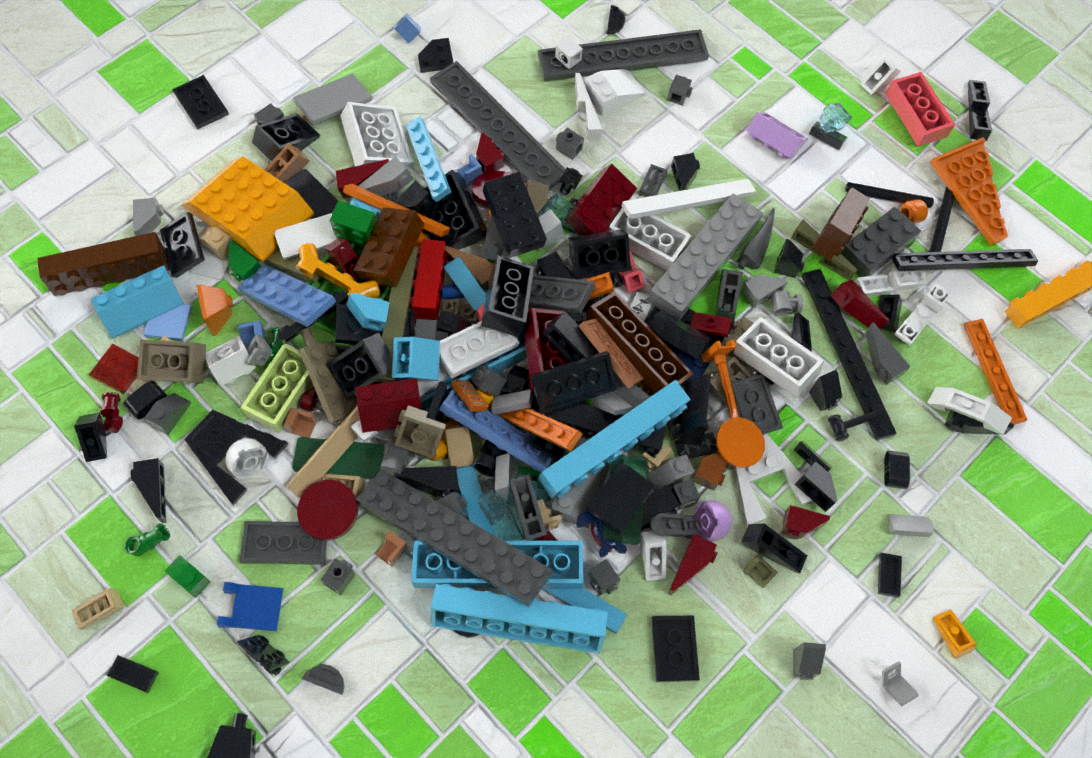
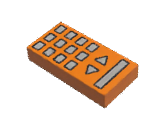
M453 380L451 386L470 411L486 412L489 406L469 381Z

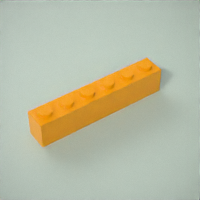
M1087 260L1083 262L1078 269L1075 267L1070 269L1063 277L1058 275L1049 284L1047 282L1043 283L1036 291H1028L1021 299L1018 297L1009 302L1010 306L1005 310V313L1019 329L1092 290V261Z

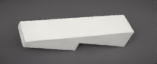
M575 73L574 85L577 112H584L587 140H601L602 127L580 73Z
M892 270L886 275L859 277L854 281L869 298L925 286L929 283L924 271Z

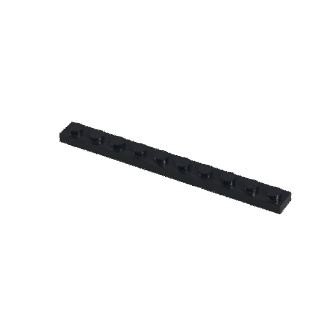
M821 268L803 273L802 278L864 414L873 411L877 414V419L868 421L876 441L895 436L897 432L836 301L830 296L832 292Z

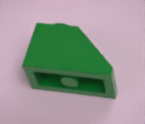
M230 240L229 268L233 272L231 275L238 282H241L251 277L262 266L233 240Z
M180 555L165 570L171 578L195 598L211 582Z

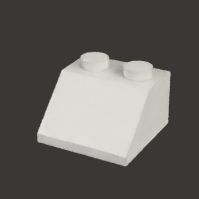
M240 336L206 352L207 364L220 386L231 384L236 378L241 375H248L256 368L255 365H248L247 360L250 354Z

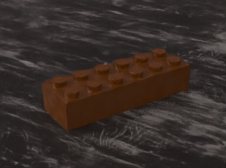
M156 232L37 258L40 279L54 296H63L70 292L84 291L92 287H102L114 282H123L127 279L137 278L163 265L166 270H169L165 248Z
M615 291L588 309L586 313L587 321L597 319L644 379L641 381L642 385L652 395L674 380L683 387L685 382H688L694 375Z

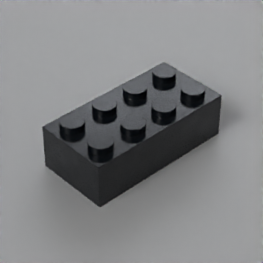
M520 172L484 182L482 192L508 257L511 258L544 247L547 238Z
M497 256L490 273L481 326L519 337L527 319L534 272L533 266Z

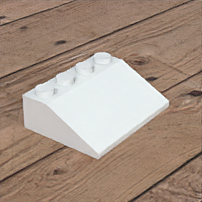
M347 102L340 117L355 166L385 159L390 161L395 156L405 167L413 165L414 162L396 107Z

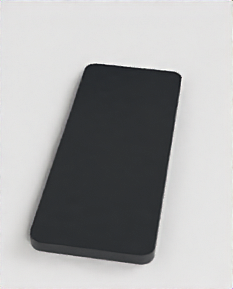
M307 169L301 170L285 182L286 185L296 190L313 210L314 215L311 219L333 213L338 200Z

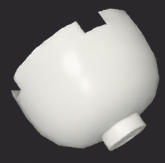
M251 438L236 441L226 453V464L230 472L238 479L253 477L255 474L252 472L259 467L262 470L269 459V453L265 447L257 440Z

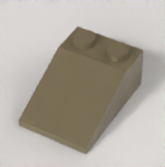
M140 340L137 379L203 383L206 344Z

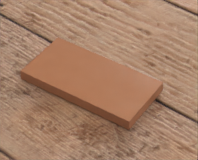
M597 319L584 321L579 325V328L599 353L605 351L610 353L613 370L628 389L644 380Z

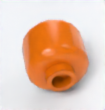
M922 200L907 201L900 210L914 224L923 222L928 215L927 205Z

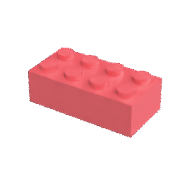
M922 72L891 81L885 95L918 147L949 136L955 123Z

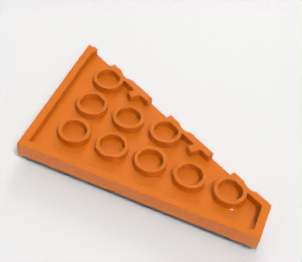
M982 137L937 156L929 163L948 189L953 192L954 197L990 246L1004 241L1008 234L1004 226V218H1001L999 210L1001 204L996 192V184H993L992 180L993 170L989 161V153L985 150V139Z

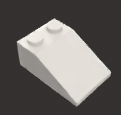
M628 70L599 71L585 78V87L590 100L601 115L645 95L644 90Z

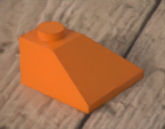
M196 285L203 320L212 336H216L232 315L231 307L234 306L232 297L227 295L225 289Z

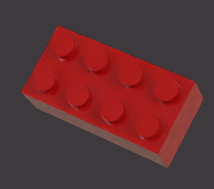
M423 239L422 246H418L417 256L419 257V263L416 262L415 274L417 275L416 279H413L412 282L414 294L410 296L409 308H411V312H414L415 324H417V319L438 321L442 286L446 271L444 266L447 265L446 241Z

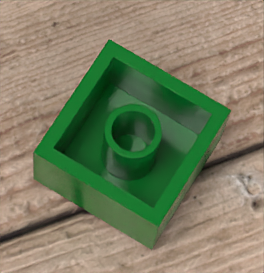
M341 201L337 202L329 220L336 238L346 239L361 248L365 247L377 222L374 212Z

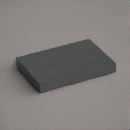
M762 373L731 382L740 418H746L753 422L761 430L762 435L783 428L765 376Z

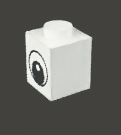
M567 37L557 43L555 57L570 69L582 60L583 49L570 37Z

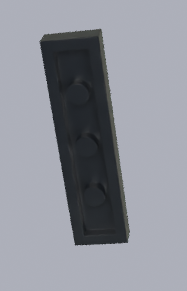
M344 291L333 293L332 296L336 302L308 327L298 322L291 326L286 325L282 327L277 335L282 345L286 344L298 336L301 330L310 328L335 311L336 304L344 305L347 303L348 296Z

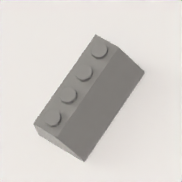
M580 437L572 451L589 439ZM606 461V465L593 476L591 473L587 474L589 477L579 486L575 487L574 484L570 486L572 489L560 499L556 496L551 508L552 516L561 515L562 520L576 524L578 517L587 512V507L603 487L610 464ZM586 524L583 527L589 529L590 524Z

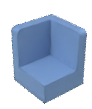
M408 13L394 27L407 43H410L421 32V27Z
M471 154L469 155V164L458 169L457 173L463 177L466 185L469 186L476 177L482 174V167Z
M260 320L237 325L246 348L249 347L255 335H262L266 341L265 330Z

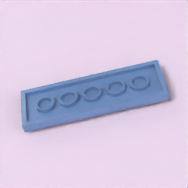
M266 264L258 268L257 272L245 279L237 287L241 294L306 327L311 325L336 302L332 295Z
M452 389L439 410L445 416L457 420L463 427L473 430L481 438L489 440L499 449L509 452L515 459L530 465L533 470L542 473L549 467L552 459L527 443L531 435L497 414L493 415L492 411L488 409L486 412L470 411L454 389Z

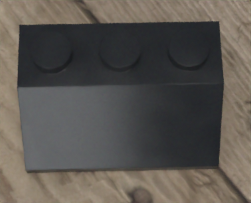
M623 229L568 238L570 258L576 279L594 277L607 272L613 274L631 271L628 233Z
M377 333L363 339L327 363L347 398L356 394L355 387L370 385L386 375L389 349L381 335Z
M704 375L685 382L684 391L691 400L686 404L687 408L677 416V418H680V423H676L675 435H678V443L702 446L707 424L711 375Z

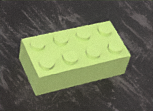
M288 344L282 345L240 407L246 417L279 434L284 428V423L291 407L297 408L303 394L312 385V380L299 350Z

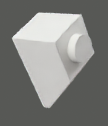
M884 57L860 85L871 95H874L889 85L901 70L891 60Z
M654 531L642 532L641 551L645 580L666 579V540L664 536L657 535Z

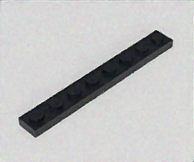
M1031 249L894 253L892 258L898 271L1036 266L1038 263V259Z

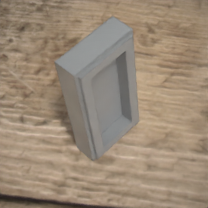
M530 389L495 396L491 407L493 415L531 408L533 393Z

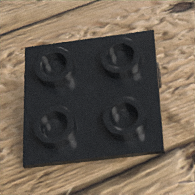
M255 635L237 641V644L256 662H259L260 666H263L271 675L277 676L282 671L280 667L290 663L285 658V654L273 648L269 644V640L262 635Z

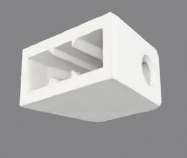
M551 209L539 217L547 238L544 247L539 248V251L564 238L561 222Z

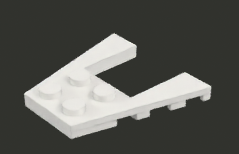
M768 434L763 435L765 450L762 458L755 465L747 468L734 466L738 480L737 486L742 500V510L746 519V527L749 524H757L766 519L750 483L783 471L800 506L813 502L794 485L802 474Z

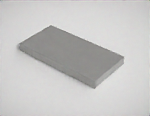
M352 73L293 97V102L308 120L315 125L341 114L347 102L365 104L372 101L373 96Z

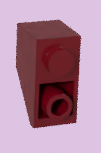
M483 132L480 135L476 160L481 165L483 173L498 171L504 167L505 156L500 149L496 148L492 138L487 137Z
M339 237L324 247L334 265L342 273L349 274L353 277V280L359 278L354 271L359 258L346 239Z

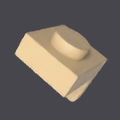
M665 444L655 458L643 452L639 457V461H641V465L644 468L654 471L660 464L663 465L670 459L668 454L672 449Z

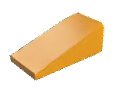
M951 609L933 617L936 626L956 659L975 649L977 644Z

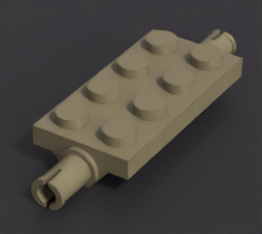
M312 328L303 329L299 333L306 347L301 348L299 352L329 424L335 422L336 425H340L357 406L356 394L349 398L345 396L327 364L339 356L334 341L322 344L317 343Z

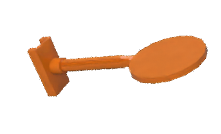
M730 340L725 346H721L720 341H716L701 355L703 362L715 361L716 366H718L730 419L726 420L717 431L716 446L720 455L727 463L735 467L747 468L755 465L762 458L765 450V440L761 430L753 422L746 418H740L738 415L726 366V355L736 348L735 340Z

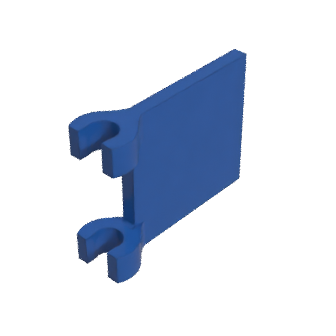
M224 582V593L236 595L232 617L218 616V628L277 631L283 588Z

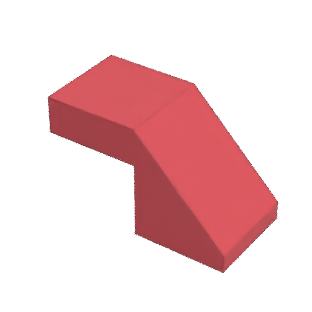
M631 250V271L619 272L623 280L622 284L628 293L646 287L641 269L635 267Z

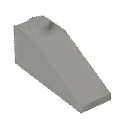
M395 156L358 186L376 195L383 196L401 190L413 180V177Z

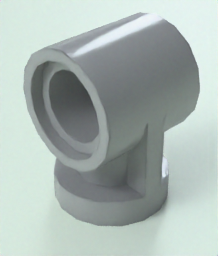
M779 291L771 296L774 315L786 316L791 314L792 311L795 313L802 312L803 298L801 294H795L791 298L789 292Z

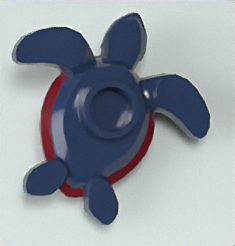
M588 511L578 517L576 521L577 528L591 524L592 537L601 547L599 550L601 558L608 555V552L613 553L614 551L626 554L627 548L621 543L624 530L619 534Z

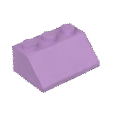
M757 112L746 130L750 133L749 136L757 141L759 139L765 142L763 144L765 147L771 150L773 148L778 150V154L785 159L788 157L793 158L808 140L807 137L766 112Z

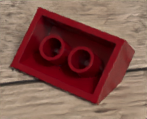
M417 378L355 387L362 433L396 429L397 425L402 424V422L398 421L402 409L407 410L408 405L422 410Z

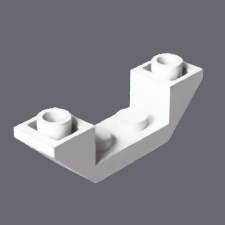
M935 283L894 335L910 346L951 293Z
M935 387L927 402L928 406L943 412L950 409L983 422L984 428L1004 435L1012 419L1011 416L993 403L955 388Z

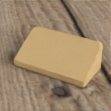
M461 424L444 429L450 466L462 467L472 465L474 457L469 429Z

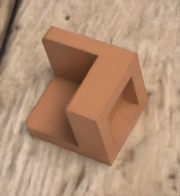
M291 407L284 427L288 433L309 439L317 421L314 414Z
M389 530L385 535L386 542L376 555L393 567L408 547L403 539Z

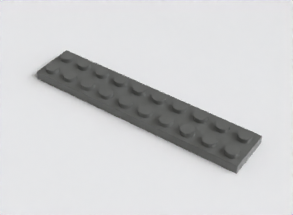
M701 29L579 44L583 49L582 60L570 69L555 57L556 47L538 50V59L544 81L575 77V73H580L581 76H588L599 71L634 70L704 61L709 58Z
M458 61L430 77V83L480 133L484 132L487 137L492 138L496 148L503 152L505 159L527 181L532 180L548 185L549 190L560 182L565 168Z
M380 470L356 498L360 506L527 607L531 605L553 574V569L384 470Z

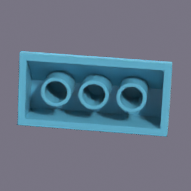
M164 265L91 298L100 319L112 339L184 304Z

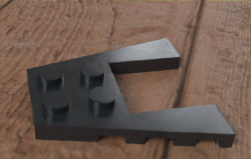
M212 410L184 440L234 506L247 492V488L217 466L226 456L230 446L246 436L260 442L269 455L276 459L288 446V442Z

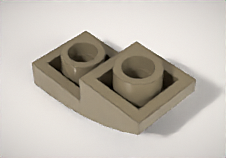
M453 299L441 300L438 316H440L443 310L460 315L471 324L479 322L477 313L470 304H462L460 300Z

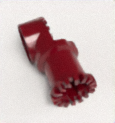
M314 385L302 396L300 408L312 412L313 408H315L319 397Z
M105 392L102 394L103 407L100 409L101 415L105 417L103 428L116 434L123 424V418L119 416L118 402H120L121 397L116 392L114 394L113 392L111 394Z

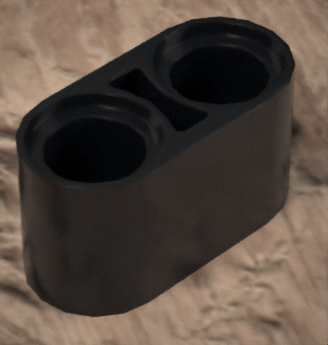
M151 380L128 396L123 404L137 420H140L148 414L156 401L166 397L167 394L155 381Z
M888 450L884 458V484L886 487L907 489L910 483L909 453Z

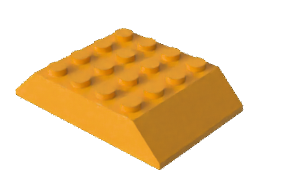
M244 156L232 160L181 204L184 209L209 226L220 228L231 236V239L262 262L279 248L274 234L276 230L308 221L314 215L313 210L296 190Z

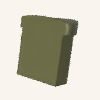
M760 554L755 556L743 571L762 588L778 573Z

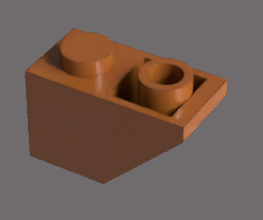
M719 452L705 456L698 465L693 482L714 491L717 485H722L726 476L722 473L724 468H729L730 464L722 458Z

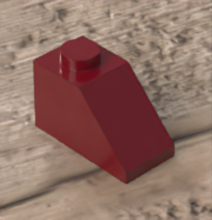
M790 505L785 511L781 533L790 539H801L824 526L830 520V516Z

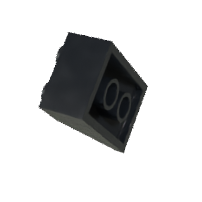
M298 113L256 126L252 143L269 160L273 161L288 143L302 151L317 140L320 134Z

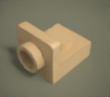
M543 499L538 500L545 529L553 530L558 528L559 524L562 523V516L557 515L549 518L552 516L549 505H545Z

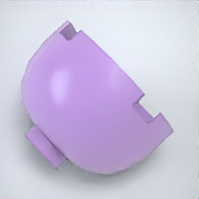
M712 500L702 501L697 504L694 516L697 517L698 525L695 524V529L698 530V535L711 542L723 539L729 533L732 524V516L727 507L720 502Z

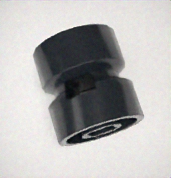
M485 440L480 449L481 453L477 455L472 465L479 473L488 477H495L496 457L508 452L499 449L491 441Z

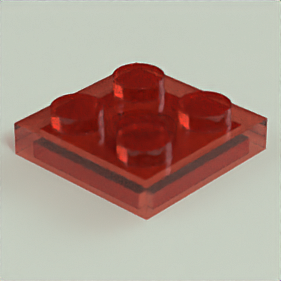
M112 343L89 373V376L124 395L137 378L139 357Z

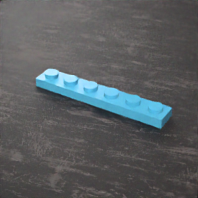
M418 116L407 124L406 128L431 196L438 202L451 193L424 119Z

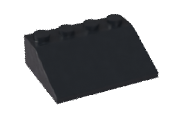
M452 169L445 174L451 193L435 202L430 209L421 215L450 228L449 233L442 237L425 230L429 240L446 241V246L460 250L474 245L485 238L487 228L463 177ZM425 187L424 189L431 195L429 187Z

